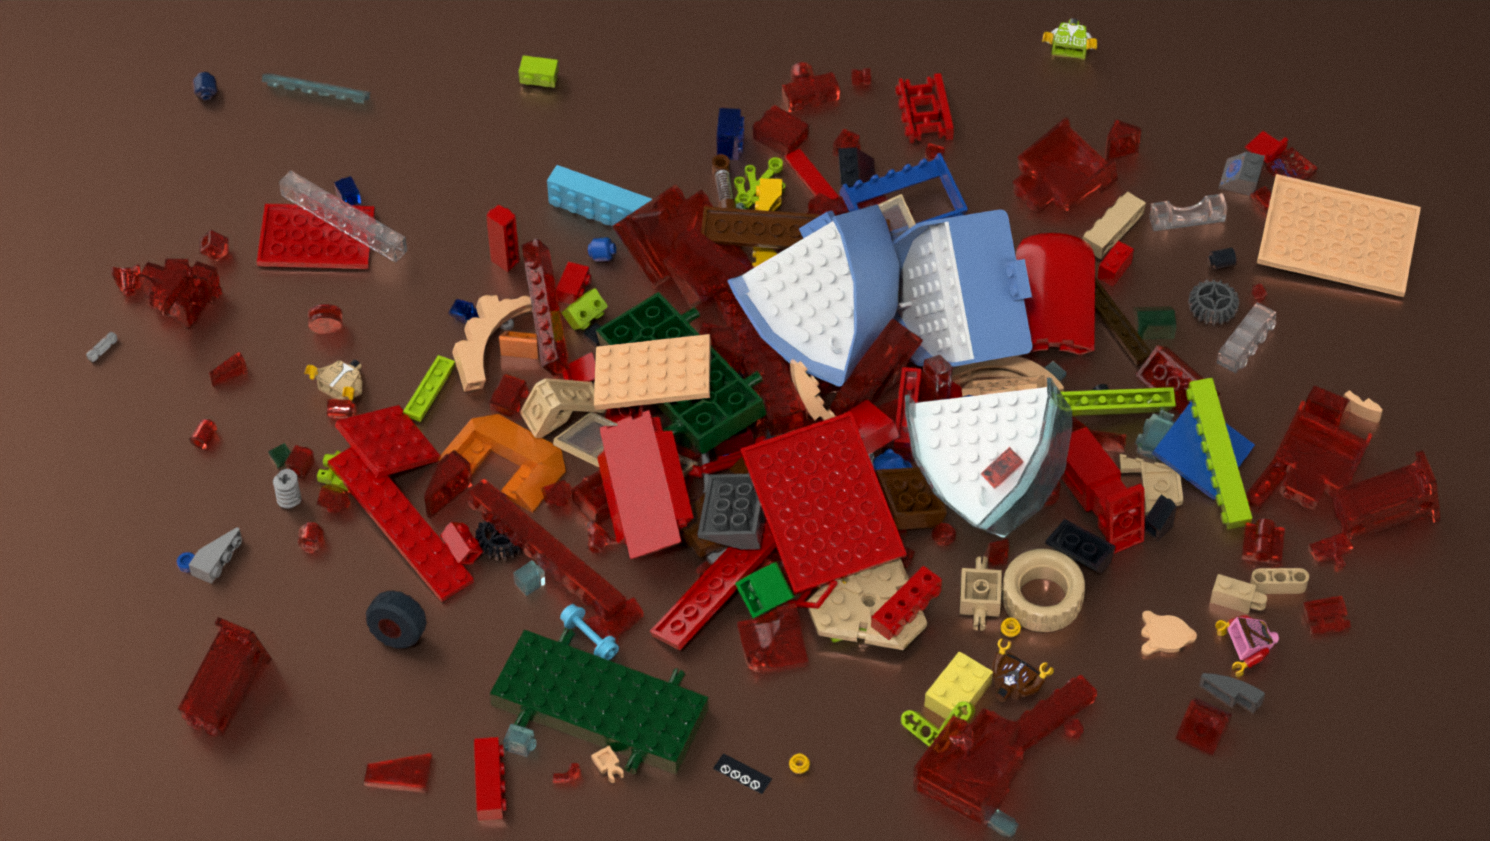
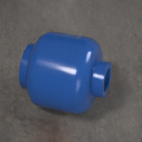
M608 237L594 238L588 244L589 257L595 262L611 261L617 251L616 244L612 243Z

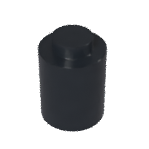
M1230 247L1210 251L1209 256H1207L1208 266L1212 267L1213 270L1235 266L1236 254L1234 249Z

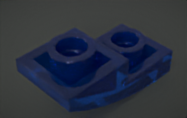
M460 299L455 300L448 312L450 316L464 324L471 318H479L473 303Z

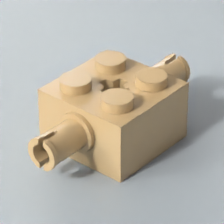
M981 556L975 559V569L962 568L960 614L974 615L973 629L978 630L980 623V631L986 628V616L999 617L1002 570L987 569L988 558L983 557L981 564Z

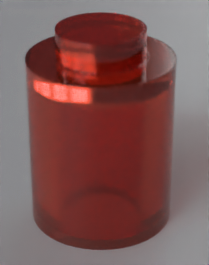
M328 399L327 418L345 419L355 415L356 406L352 404V400Z
M210 419L200 420L189 438L190 443L199 449H206L217 431L215 423Z

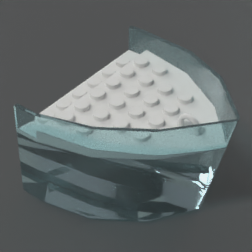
M1051 377L1047 378V387L920 403H915L910 395H905V414L913 457L933 493L969 524L1004 538L1043 508L1065 472L1072 433V409ZM1005 458V462L1010 463L1007 464L1010 469L1000 476L995 470L992 471L990 466L995 461L999 462L1001 459L1004 461ZM988 469H990L989 471L994 472V473H990V474H994V475L985 476V475H984V472L987 471ZM988 477H989L990 479L992 478L993 481H995V483L993 484V483L991 482V480L988 479Z

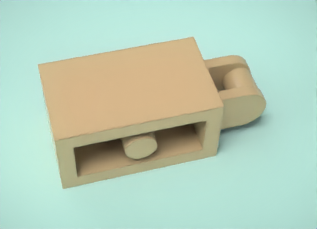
M1218 574L1210 603L1249 614L1250 608L1258 611L1264 610L1267 596L1255 591L1257 585Z

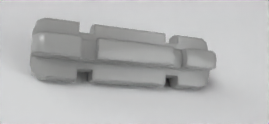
M109 332L105 336L106 339L103 338L93 347L94 350L91 349L86 353L87 359L91 362L98 359V355L101 356L111 347L110 344L113 345L118 340L116 334Z

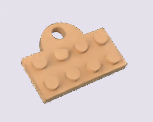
M1045 375L972 380L962 388V396H978L1041 388L1045 384Z

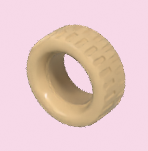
M1034 549L1017 556L1008 565L1002 583V601L1007 614L1011 618H1015L1020 623V626L1037 632L1056 631L1071 624L1082 609L1085 596L1084 576L1080 567L1067 555L1051 549ZM1047 579L1057 583L1063 589L1065 598L1059 604L1053 606H1038L1027 601L1020 590L1029 581Z

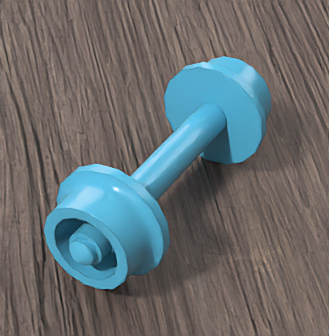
M575 604L566 607L560 616V619L564 622V627L572 629L577 626L597 645L594 655L611 660L619 650V646L615 643V638L608 636L601 639L582 620L585 615V609L582 607L578 608Z

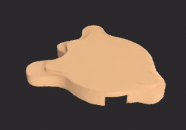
M1151 611L1143 612L1142 620L1146 626L1142 629L1141 635L1149 638V641L1141 648L1143 655L1149 656L1158 651L1175 653L1189 643L1195 642L1196 632L1189 628L1182 619L1170 615H1155Z

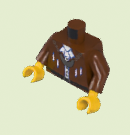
M1003 638L998 641L1000 650L996 652L992 664V678L995 680L994 687L998 689L995 697L999 701L1005 702L1008 696L1015 700H1020L1022 697L1038 693L1046 681L1045 677L1052 675L1054 669L1050 667L1048 672H1045V667L1048 663H1042L1040 668L1037 669L1010 652L1006 655L1005 651L1010 649L1011 642L1009 641L1007 647L1003 648L1001 645Z

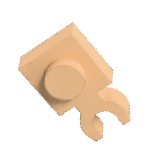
M610 746L591 755L601 774L608 772V779L611 783L615 782L614 774H619L621 778H624L622 768L618 767L620 762Z

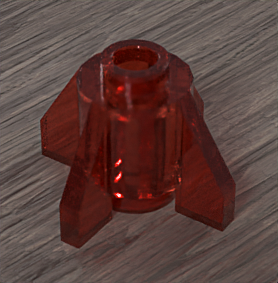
M136 264L131 268L122 269L111 267V275L119 288V292L124 296L135 295L144 280V272H140V265Z

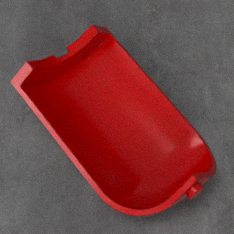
M1040 233L1024 238L1018 245L1016 260L1025 259L1032 297L1024 299L1032 341V350L1029 353L1049 350V347H1059V351L1070 352L1079 356L1094 351L1095 255L1091 245L1082 238L1065 233Z

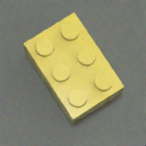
M959 651L926 692L924 706L945 719L961 701L970 702L975 706L992 684L993 671ZM967 707L961 708L963 711L962 715L968 714Z

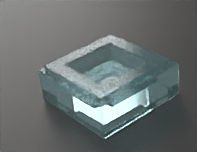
M1053 361L1045 367L1059 382L1066 377L1067 372Z

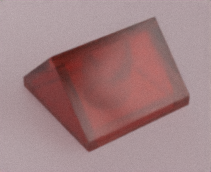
M1116 119L1106 138L1104 162L1107 163L1137 154L1139 152L1141 128Z

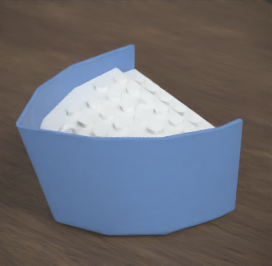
M878 204L835 216L833 211L822 214L799 228L804 239L744 275L727 280L739 304L765 342L789 363L792 359L797 363L801 361L808 369L806 373L836 386H842L882 345L898 308L900 264L887 222Z
M993 210L915 224L893 241L900 264L898 308L885 336V340L893 350L917 366L939 369L1023 355L1032 350L1031 335L1024 299L1030 298L1032 295L1025 259L1016 260L1009 218L1006 211Z

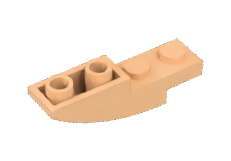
M792 359L790 361V369L794 388L800 402L810 417L816 420L820 416L823 421L836 417L830 409L826 411L823 407L825 402L817 395L820 392L817 387L819 385L818 381L813 376L809 377L805 373L808 369L801 361L797 363Z

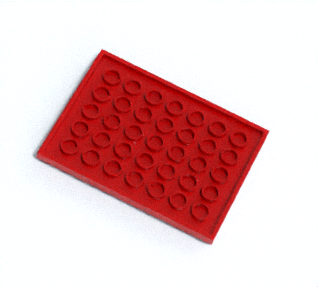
M851 411L740 449L794 595L827 584L830 581H836L906 557L907 553Z

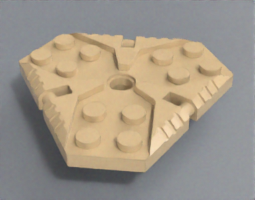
M901 559L836 580L838 584L820 608H808L818 635L857 642V639L861 638L865 639V644L904 650L927 627V620L922 610L916 614L915 619L911 623H907L898 636H894L890 640L871 627V616L909 580ZM829 585L822 586L807 602L816 603ZM860 628L867 629V631H861Z

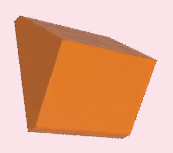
M505 330L499 336L501 356L538 359L543 334Z

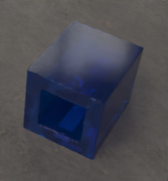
M351 176L334 182L336 195L342 205L353 206L361 203L360 192Z

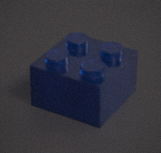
M719 108L716 135L717 155H726L729 160H739V153H743V142L740 141L744 139L745 128H741L744 127V117L741 116V109Z

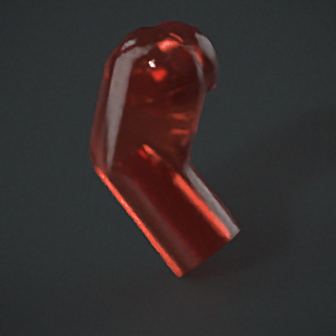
M571 763L569 770L565 774L553 773V784L572 783L581 774L580 765L578 763Z

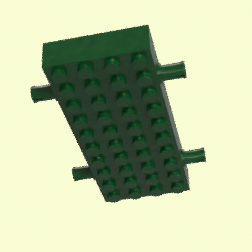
M657 292L598 328L596 333L601 346L698 336L700 334L689 323L699 318L700 314L695 307H692L681 315ZM711 347L710 398L656 403L657 407L673 423L663 429V431H672L673 436L683 433L703 455L766 415L763 399L752 389L755 385L763 382L762 376L758 371H755L750 376L742 379Z
M564 628L558 641L525 629L523 630L490 692L491 706L518 715L515 723L512 725L516 731L521 728L520 732H524L529 720L603 748L610 746L612 751L630 757L624 767V770L628 773L632 769L631 774H636L640 763L643 762L675 775L677 774L709 710L707 696L680 687L685 677L684 671L680 669L679 673H677L678 668H675L669 681L666 682L569 646L575 636V632L571 629L567 633L568 628Z

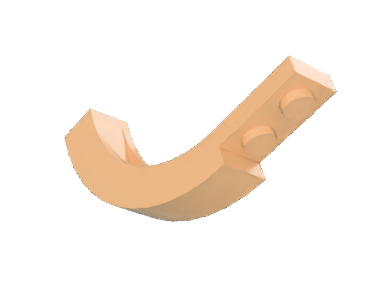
M1019 356L962 365L939 374L958 385L981 377L1013 378L1045 375V384L1041 388L1053 386L1054 392H1064V387L1053 374L1039 364Z

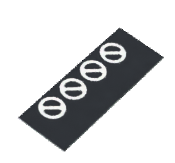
M724 753L713 767L714 770L760 794H763L772 778Z

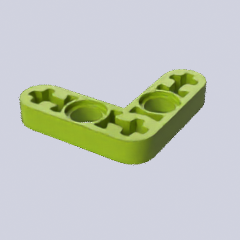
M959 702L940 729L919 712L912 710L905 711L902 714L901 723L934 751L946 753L953 747L973 718L975 708L970 702ZM967 707L968 714L962 715L963 711L961 708ZM914 715L913 720L920 724L917 726L914 723H909L908 716ZM953 721L958 725L955 733L949 731V724ZM925 726H929L931 729V734L927 738L922 734V729ZM937 738L938 740H945V747L939 748L940 743L933 739Z

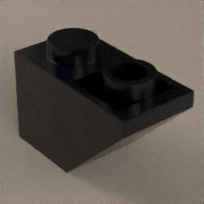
M1161 494L1145 518L1144 531L1159 541L1173 528L1177 505L1171 499Z

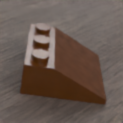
M925 467L880 469L875 471L897 530L940 527L948 512L933 478Z

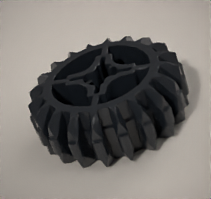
M506 511L504 514L497 512L495 516L490 513L489 519L484 517L483 523H479L478 529L475 531V539L478 540L479 546L483 550L482 554L484 556L488 555L489 559L496 557L497 561L500 558L506 561L509 556L514 559V554L520 555L521 550H525L526 543L528 542L526 524L522 522L520 516L515 518L514 513L508 515ZM516 532L517 536L513 540L511 538L513 536L512 534ZM489 533H492L491 539L488 540V539H487L488 534H489Z

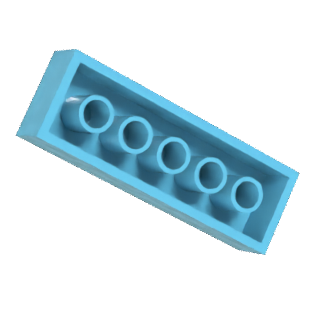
M556 165L547 180L549 204L555 207L566 209L571 213L583 215L588 219H594L605 225L616 227L621 231H627L646 239L649 238L657 225V202L654 199Z

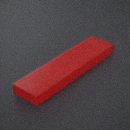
M801 149L784 156V160L823 208L839 201L838 194Z

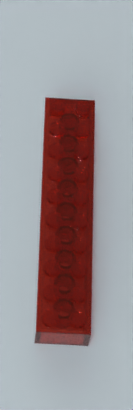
M732 290L714 295L716 313L745 378L755 371H758L762 376L763 382L755 385L752 389L763 399L766 415L763 416L770 435L775 436L808 426L806 408L782 356L760 337Z

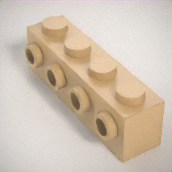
M1127 192L1123 197L1120 196L1112 208H1108L1104 217L1098 219L1090 231L1088 230L1084 234L1083 239L1091 245L1096 257L1102 259L1117 241L1144 214L1146 202Z

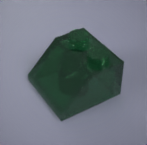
M1171 306L1133 307L1135 329L1142 340L1175 338L1177 325L1175 310Z

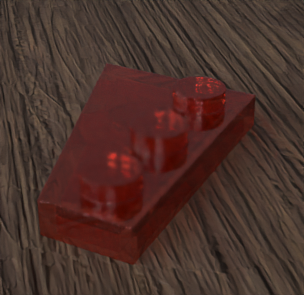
M633 597L584 620V622L601 639L613 636L616 642L618 637L624 631H628L644 614ZM591 640L592 644L596 648L597 645Z
M432 753L367 764L364 786L425 792Z

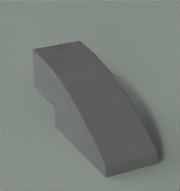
M1203 673L1201 675L1199 686L1231 708L1238 703L1254 714L1263 703L1265 692L1246 682L1218 674Z

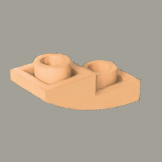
M1350 390L1344 394L1342 406L1363 419L1376 423L1380 421L1383 410L1377 403L1369 398L1363 402L1359 396L1354 395Z

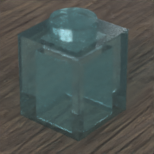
M533 560L513 572L514 583L525 596L545 584V571L541 565L537 566Z
M510 724L503 740L505 751L528 757L530 751L535 749L537 742L534 737V730Z

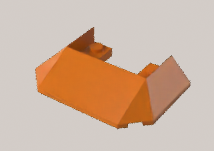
M500 414L472 418L439 457L440 462L469 478L492 451L520 466L518 471L501 490V496L532 513L566 473L560 448L543 438H535L531 431Z

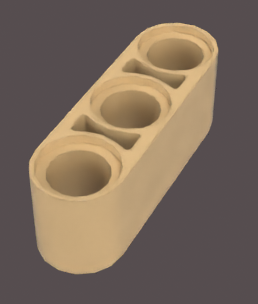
M1260 568L1253 571L1250 584L1257 585L1255 591L1263 594H1300L1307 589L1309 573L1302 568Z

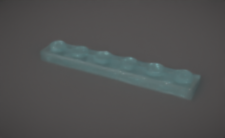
M266 73L262 76V81L267 82L268 86L278 87L279 84L284 85L285 89L295 90V88H300L301 92L305 93L316 91L321 96L332 94L336 95L335 98L346 100V97L353 98L352 101L363 103V100L370 98V92L271 73Z

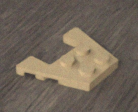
M1119 454L1121 473H1141L1142 486L1145 488L1144 517L1148 515L1161 494L1171 499L1177 506L1183 504L1181 477L1177 472L1166 464L1158 462L1152 464L1144 462L1141 458L1131 459L1127 458V455Z

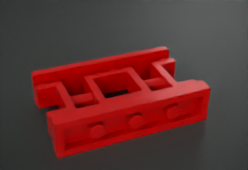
M941 73L934 74L933 79L927 77L926 84L911 86L909 79L903 82V79L899 78L898 85L895 86L896 96H900V99H898L899 109L903 110V113H901L902 123H906L904 127L905 137H909L910 143H914V139L921 141V133L937 132L939 139L942 136H945L946 140L953 139L954 127ZM932 86L934 87L935 95H924L927 93H932ZM906 92H907V96L917 95V96H914V97H909V104H908V101H907ZM931 104L932 111L916 112L915 106ZM940 114L941 122H930L938 120V116ZM912 119H913V123L923 122L924 124H916L915 131H914L913 124H912Z

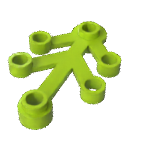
M778 157L771 158L768 161V170L760 178L770 179L774 174L780 173L783 169V161ZM753 165L745 167V175L748 177L750 185L748 192H745V179L739 176L734 179V186L738 190L735 202L736 207L739 209H749L752 204H755V201H759V197L754 195L756 194V186H760V178L756 182V168ZM782 182V193H784L785 183Z

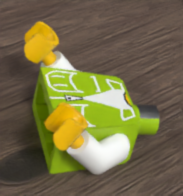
M1075 18L1070 19L1069 23H1061L1059 28L1054 29L1052 32H1044L1042 42L1053 43L1052 55L1085 59L1086 49H1097V39L1092 38L1086 32V27L1079 25V20Z

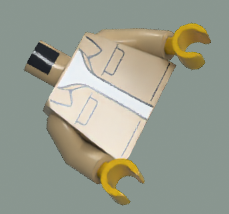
M355 359L349 365L342 361H336L334 364L323 368L307 365L305 369V375L309 374L311 380L317 379L319 390L345 405H348L354 397L362 394L363 382L359 372L362 366Z

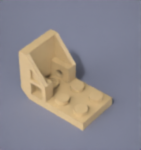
M545 378L535 384L520 414L534 437L542 438L566 423L573 411L604 413L606 409L595 410V386L592 382Z

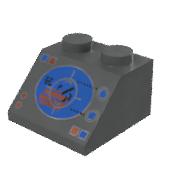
M1245 152L1228 158L1219 189L1254 197L1265 156Z

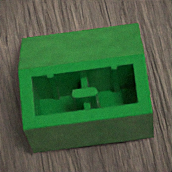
M777 562L735 583L753 618L764 615L794 598Z

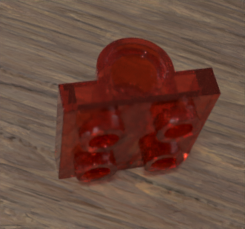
M1259 519L1256 521V524L1246 523L1242 560L1281 565L1285 528L1275 527V522L1270 519Z

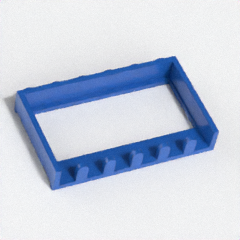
M938 153L934 160L929 162L926 158L922 159L914 167L907 164L899 172L891 169L887 172L886 176L881 178L876 174L866 183L858 180L850 188H848L847 184H844L839 192L849 212L859 210L857 206L859 203L939 177L955 210L922 222L962 216L968 211L941 153ZM909 227L890 232L892 241L906 232Z

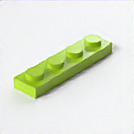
M440 355L436 357L404 409V414L413 420L422 421L456 366L455 361Z

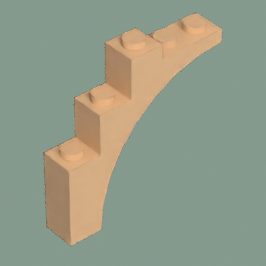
M485 295L479 298L476 305L479 318L475 317L467 320L464 328L467 340L455 343L452 351L464 392L483 389L486 381L483 369V353L489 338L497 328L509 319L534 311L537 303L535 296H521L517 299L507 298L502 301L498 300L497 295Z

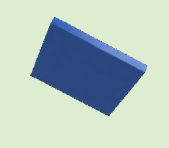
M1190 402L1152 454L1211 499L1215 500L1217 491L1211 485L1212 473L1206 467L1207 456L1201 449L1202 438L1201 435L1198 436L1197 420L1192 417L1191 407L1193 406L1192 402ZM1225 423L1237 466L1239 467L1255 444Z

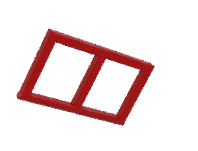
M830 581L824 584L829 585V587L816 603L804 602L813 590L810 589L804 591L797 601L789 600L782 605L819 609L838 582Z

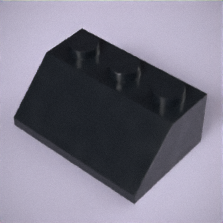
M838 148L840 190L844 184H847L848 188L854 186L856 181L862 180L863 183L870 181L872 176L876 175L873 157L858 148ZM841 196V205H846L843 197ZM878 197L859 204L878 203Z
M1066 519L1060 523L1045 541V544L1100 573H1103L1111 563L1116 547Z

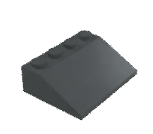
M749 474L709 475L698 538L738 549H760L765 516Z

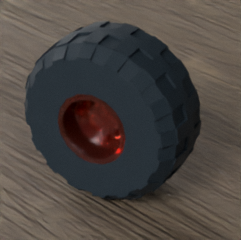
M395 590L379 593L373 599L365 614L367 627H369L371 634L378 641L393 648H407L414 645L422 636L427 625L425 612L420 604L410 595Z

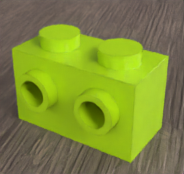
M523 56L519 68L520 83L555 88L559 73L558 60Z
M595 288L586 292L561 313L573 330L579 328L583 330L591 324L590 320L601 317L604 314L603 310L608 305Z

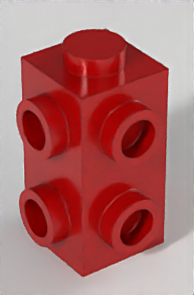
M450 522L440 534L444 544L449 548L459 564L472 565L483 552L478 540L473 537L465 523Z

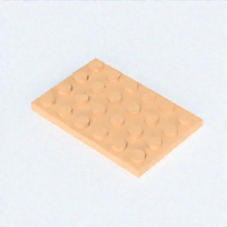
M710 335L596 347L595 410L710 398Z

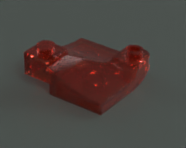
M796 603L777 606L775 610L737 622L746 664L751 670L759 673H772L808 666Z

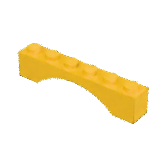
M760 178V186H756V197H759V201H755V210L775 211L781 206L782 179ZM753 247V258H756V262H752V269L777 255L773 248Z

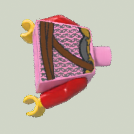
M1242 615L1228 620L1227 623L1223 620L1216 622L1217 635L1224 636L1228 629L1240 660L1245 661L1233 664L1232 670L1236 668L1241 669L1236 672V677H1241L1246 667L1251 668L1269 655V650L1273 645L1278 642V634L1276 632H1269L1266 622L1263 620H1256L1247 615Z

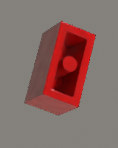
M1117 241L1100 263L1097 279L1114 287L1131 265L1134 249Z
M568 261L556 288V301L571 305L586 293L585 288L587 285H590L592 280L588 266Z

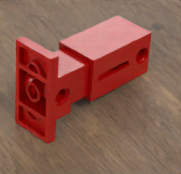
M1087 427L1052 440L1054 470L1086 512L1092 510L1098 517V528L1106 537V541L1116 546L1114 554L1144 542L1145 488L1142 484L1126 488L1121 481V471Z

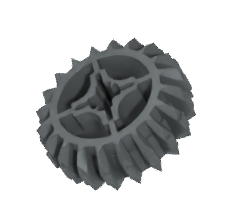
M1206 279L1204 283L1199 282L1197 286H1194L1189 294L1188 304L1190 312H1193V317H1198L1199 322L1204 320L1206 325L1209 322L1213 326L1216 323L1222 325L1223 321L1228 323L1238 312V293L1234 292V287H1229L1228 283L1222 284V280L1215 282L1213 279L1212 282H1209Z

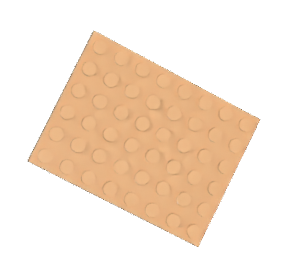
M1276 174L1257 263L1404 297L1421 207Z

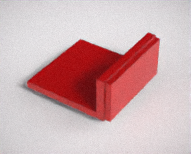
M1262 131L1245 146V149L1251 153L1264 155V162L1270 164L1287 149L1288 139L1284 137L1279 142L1265 131Z
M593 352L569 364L563 358L560 359L559 363L564 380L587 382L595 380L596 361Z

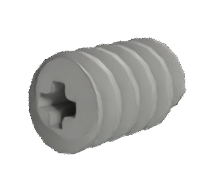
M291 469L281 470L273 479L277 503L282 508H293L302 501L297 475Z

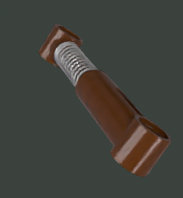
M716 155L712 159V175L716 179L718 207L737 209L730 184V160L726 155ZM724 245L725 255L731 259L739 258L743 253V246Z

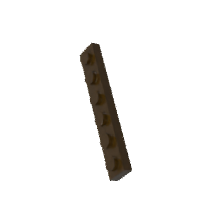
M1095 277V311L1136 366L1153 359L1151 350Z

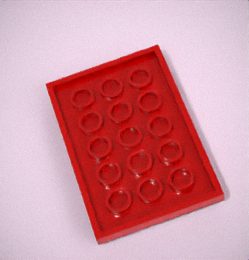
M265 204L257 266L368 269L375 206Z

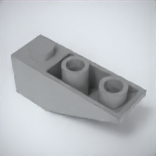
M237 527L199 549L189 563L191 575L212 584L215 578L220 576L225 563L231 560L234 550L241 545L240 528Z

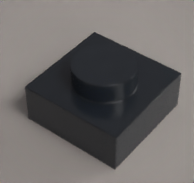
M598 323L593 324L583 333V338L594 347L600 346L596 330L601 327Z

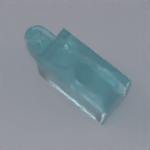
M1161 410L1159 415L1153 414L1150 420L1147 419L1143 426L1144 432L1138 435L1135 442L1138 445V454L1156 461L1159 460L1152 452L1173 426L1174 414Z

